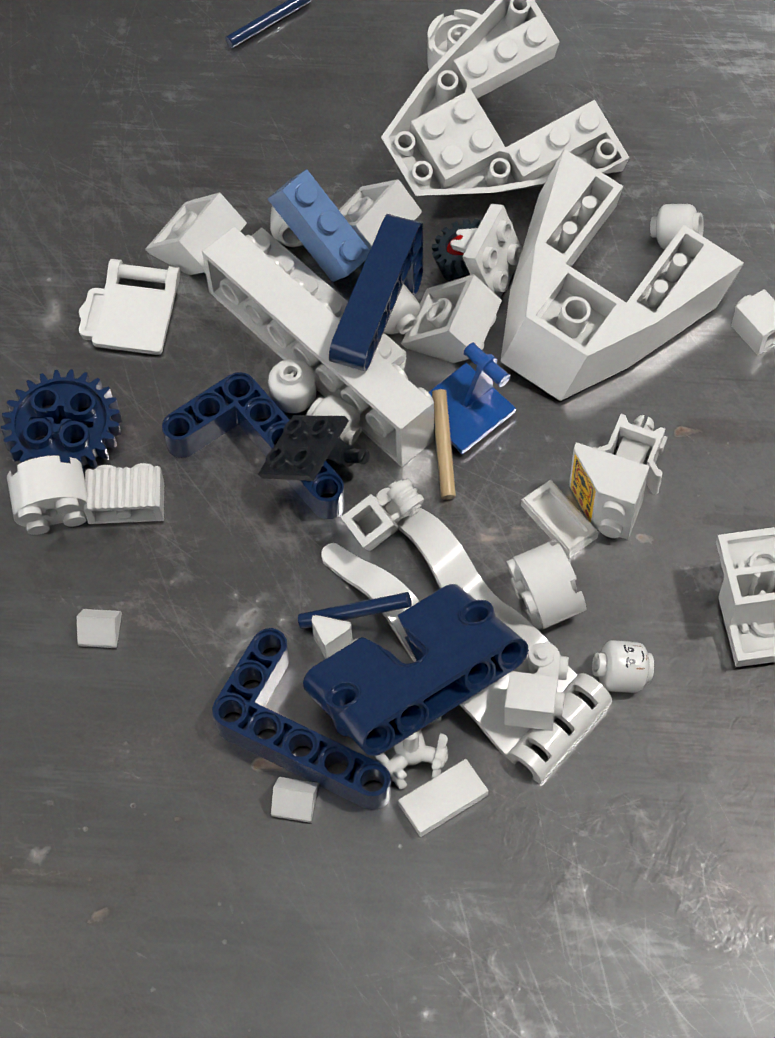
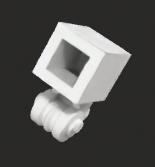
M410 479L395 481L390 484L387 496L381 500L370 494L341 516L363 548L368 551L373 550L400 529L396 524L406 516L410 515L412 517L419 512L418 509L422 506L421 504L425 499L421 494L417 493V488H413V483Z
M539 642L534 644L528 653L529 673L514 671L509 673L504 709V725L553 731L554 716L562 717L565 693L557 692L558 680H567L569 657L561 656L553 644Z

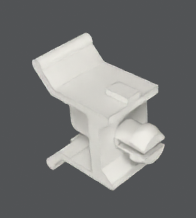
M621 414L609 443L599 448H593L614 454L616 447L619 446L616 453L617 456L644 464L646 456H649L647 465L650 467L646 484L652 494H658L663 472L657 468L655 463L667 442L668 437L664 436L666 429L660 427L653 431L654 421L650 417H648L644 428H642L644 415L638 416L633 424H630L626 415Z

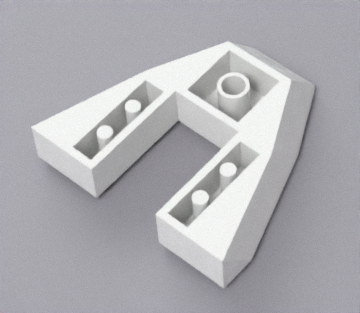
M495 0L423 76L381 136L415 196L496 193L543 186L564 149L604 174L621 172L625 168L629 156L595 100L507 147L504 146L477 99L555 57L560 41L535 0Z
M566 149L562 151L537 199L510 288L500 362L559 401L631 367L714 310L735 282L744 264L741 260L683 224L627 303L590 280L571 266L616 208L623 186Z

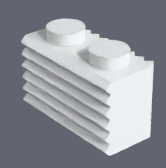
M140 463L132 468H116L112 465H101L94 470L89 468L86 470L85 485L88 503L84 505V512L88 524L164 521L165 485L161 467Z

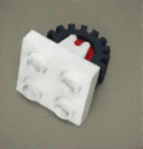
M491 204L481 222L478 219H474L471 224L469 219H463V225H459L458 221L452 223L453 228L451 230L445 227L442 230L444 236L437 235L435 238L437 244H432V254L444 279L447 278L448 282L475 274L492 292L501 298L503 292L508 289L509 281L518 265L523 248L519 243L504 205Z

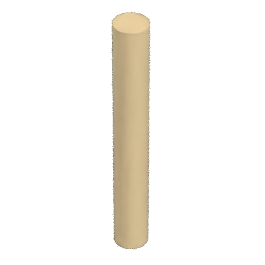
M438 389L432 391V398L434 401L441 499L448 500L456 497L447 392L446 390Z

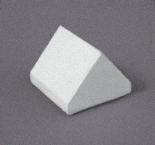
M83 609L77 615L78 646L117 648L122 612Z
M318 615L312 617L313 635L325 659L352 642L350 622Z
M279 777L273 787L271 817L311 823L319 783Z

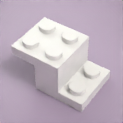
M775 527L718 535L716 545L724 573V580L718 598L735 666L742 667L775 662Z

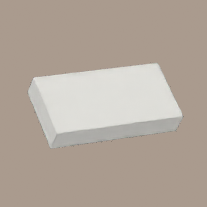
M549 480L521 499L523 509L551 540L555 539L557 544L561 545L567 558H570L598 538V531L552 480Z
M464 759L399 799L398 805L418 835L422 837L487 797L489 790L468 760Z

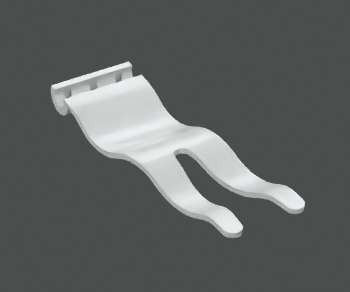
M390 488L380 490L376 498L378 500L385 498ZM419 508V512L414 516H406L396 523L400 528L399 530L419 549L432 570L440 589L449 584H457L476 600L490 602L496 617L527 642L528 650L539 642L550 643L525 617L502 602L488 588L459 541L433 514ZM330 543L322 549L321 557L324 565L347 583L362 591L370 599L408 592L412 601L411 606L420 602L395 576L357 557L340 545ZM408 608L384 612L383 615L390 623L411 659L416 662L405 640L407 634L397 616ZM528 654L524 662L513 670L514 672L529 673ZM569 666L567 680H558L557 692L565 693L562 717L554 716V720L559 718L568 725L572 732L569 736L556 723H553V731L504 725V709L509 673L460 704L479 725L499 752L513 764H516L518 761L524 764L532 772V779L539 784L546 779L612 703L611 695L600 682L584 673L577 675ZM579 692L584 693L592 700L595 707L591 709L576 695ZM533 744L540 747L548 756L546 763L537 753L530 749Z

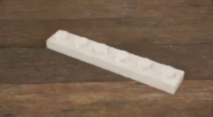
M260 228L251 235L268 257L274 256L281 263L285 272L292 278L298 277L305 284L308 292L316 299H323L330 306L332 313L341 320L348 303L347 300L266 230ZM383 333L377 348L387 362L392 366H399L406 360V351Z

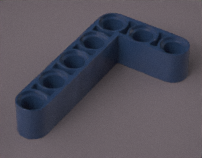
M391 214L385 215L333 336L329 350L330 362L362 371L368 370L403 284L413 296H416L421 285L423 276V223Z
M235 372L168 414L163 420L162 431L169 453L174 457L187 458L239 425L261 452L267 456L284 432V427L289 418L249 374ZM239 394H245L243 397H235ZM211 413H215V414H216V415H214V416H212V417H206V415L211 414ZM262 418L268 419V420H266V421H264V422H257V421H256V420L262 419ZM179 433H186V434L183 435V436H179V437H176V436H175V435H177V434H179ZM326 461L314 481L286 480L320 518L334 519L343 513L345 509L344 484L341 477ZM327 493H331V494H334V495H335L334 497H331V498H322V497H321L322 495L327 494Z
M266 628L259 631L253 637L212 707L213 718L219 735L225 740L304 779L319 783V786L363 808L378 810L385 807L390 801L392 792L390 773L384 765L264 707L288 668L290 659L287 639L281 631L274 628ZM268 648H276L280 650L274 656H265L262 654ZM249 680H258L261 682L258 685V687L254 689H247L243 687L245 682ZM231 712L241 714V717L234 722L223 720ZM264 729L276 731V734L269 739L257 737ZM299 746H307L312 749L306 756L299 757L292 754L294 749ZM334 763H341L347 766V769L340 774H332L327 771L330 765ZM371 780H376L383 784V787L376 792H370L363 788L364 784Z

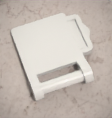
M110 259L105 288L90 289L85 303L79 309L81 318L79 333L84 340H92L95 347L160 355L163 351L175 295L180 281L181 268L169 266L168 270L126 265L123 264L122 260ZM120 278L165 283V290L121 285L118 283Z

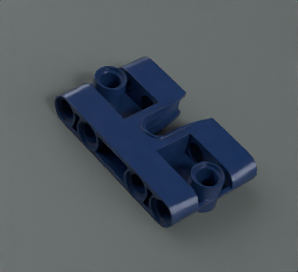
M457 584L446 585L397 615L407 634L405 640L416 662L402 663L390 651L361 637L313 666L304 677L303 688L332 717L338 733L343 736H349L366 754L370 756L380 755L515 670L524 662L529 651L527 642L496 617L490 602L476 600Z

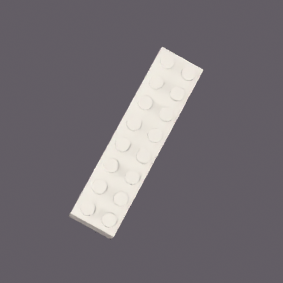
M233 227L202 251L209 293L283 360L298 359L307 363L314 372L317 391L325 398L330 395H336L356 408L360 415L358 425L362 427V432L401 467L434 441V401L431 395L424 388H417L413 385L399 366H392L382 357L378 348L367 371L330 362V345L340 319L332 313L330 306L323 299H316L310 294L305 284L298 277L292 278L285 272L281 263L274 256L268 257L260 249L253 237L250 235L245 236L236 227Z

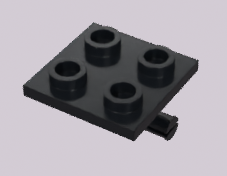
M293 415L292 419L285 425L284 432L275 447L266 456V461L258 475L262 479L314 481L325 461L327 463H337L343 467H350L354 463L366 464L370 459V453L366 451V448L356 449L352 445H346L340 438L349 422L346 416Z

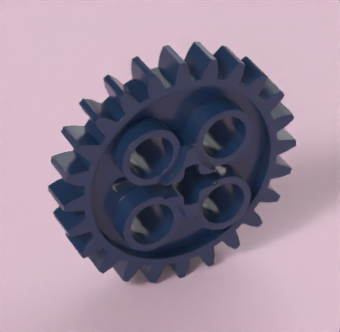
M73 369L68 371L66 377H61L59 371L55 370L53 379L49 380L41 373V383L36 385L34 382L27 380L29 390L25 392L16 389L15 393L18 401H7L10 412L2 413L5 425L1 426V431L8 451L10 450L14 462L20 461L22 463L38 457L59 456L60 462L71 464V457L81 462L84 474V465L89 464L93 468L98 467L95 459L97 456L104 459L109 458L106 447L116 448L115 436L122 433L119 424L122 422L120 410H118L119 406L116 397H112L109 386L102 387L99 378L90 382L87 372H84L77 379ZM47 405H52V406L49 407V408L42 409L43 407H45V406H47ZM83 408H88V409L85 410V411L78 412L79 410H81V409H83ZM40 436H46L41 440H35ZM76 439H82V440H81L80 442H78V443H71L72 441H74V440H76Z

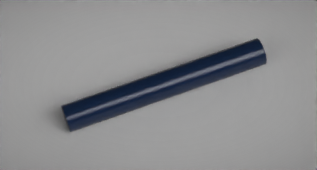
M287 0L225 37V40L230 48H234L310 3L311 0Z
M404 592L298 614V623L300 628L304 629L312 627V617L315 615L344 621L409 608L412 605L410 594Z

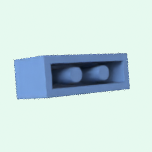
M307 169L291 178L267 198L332 282L348 276L367 259L370 252L369 248Z

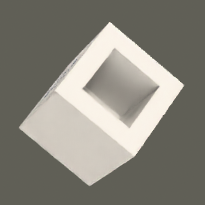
M765 289L753 296L747 295L736 304L731 327L757 355L775 346V300Z

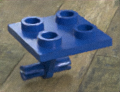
M474 342L465 348L464 355L477 365L476 371L465 363L428 392L432 397V391L438 389L446 390L451 444L462 455L516 412V407L493 387V381L499 387H503L509 381L510 374L497 364L498 360L495 356L486 354Z

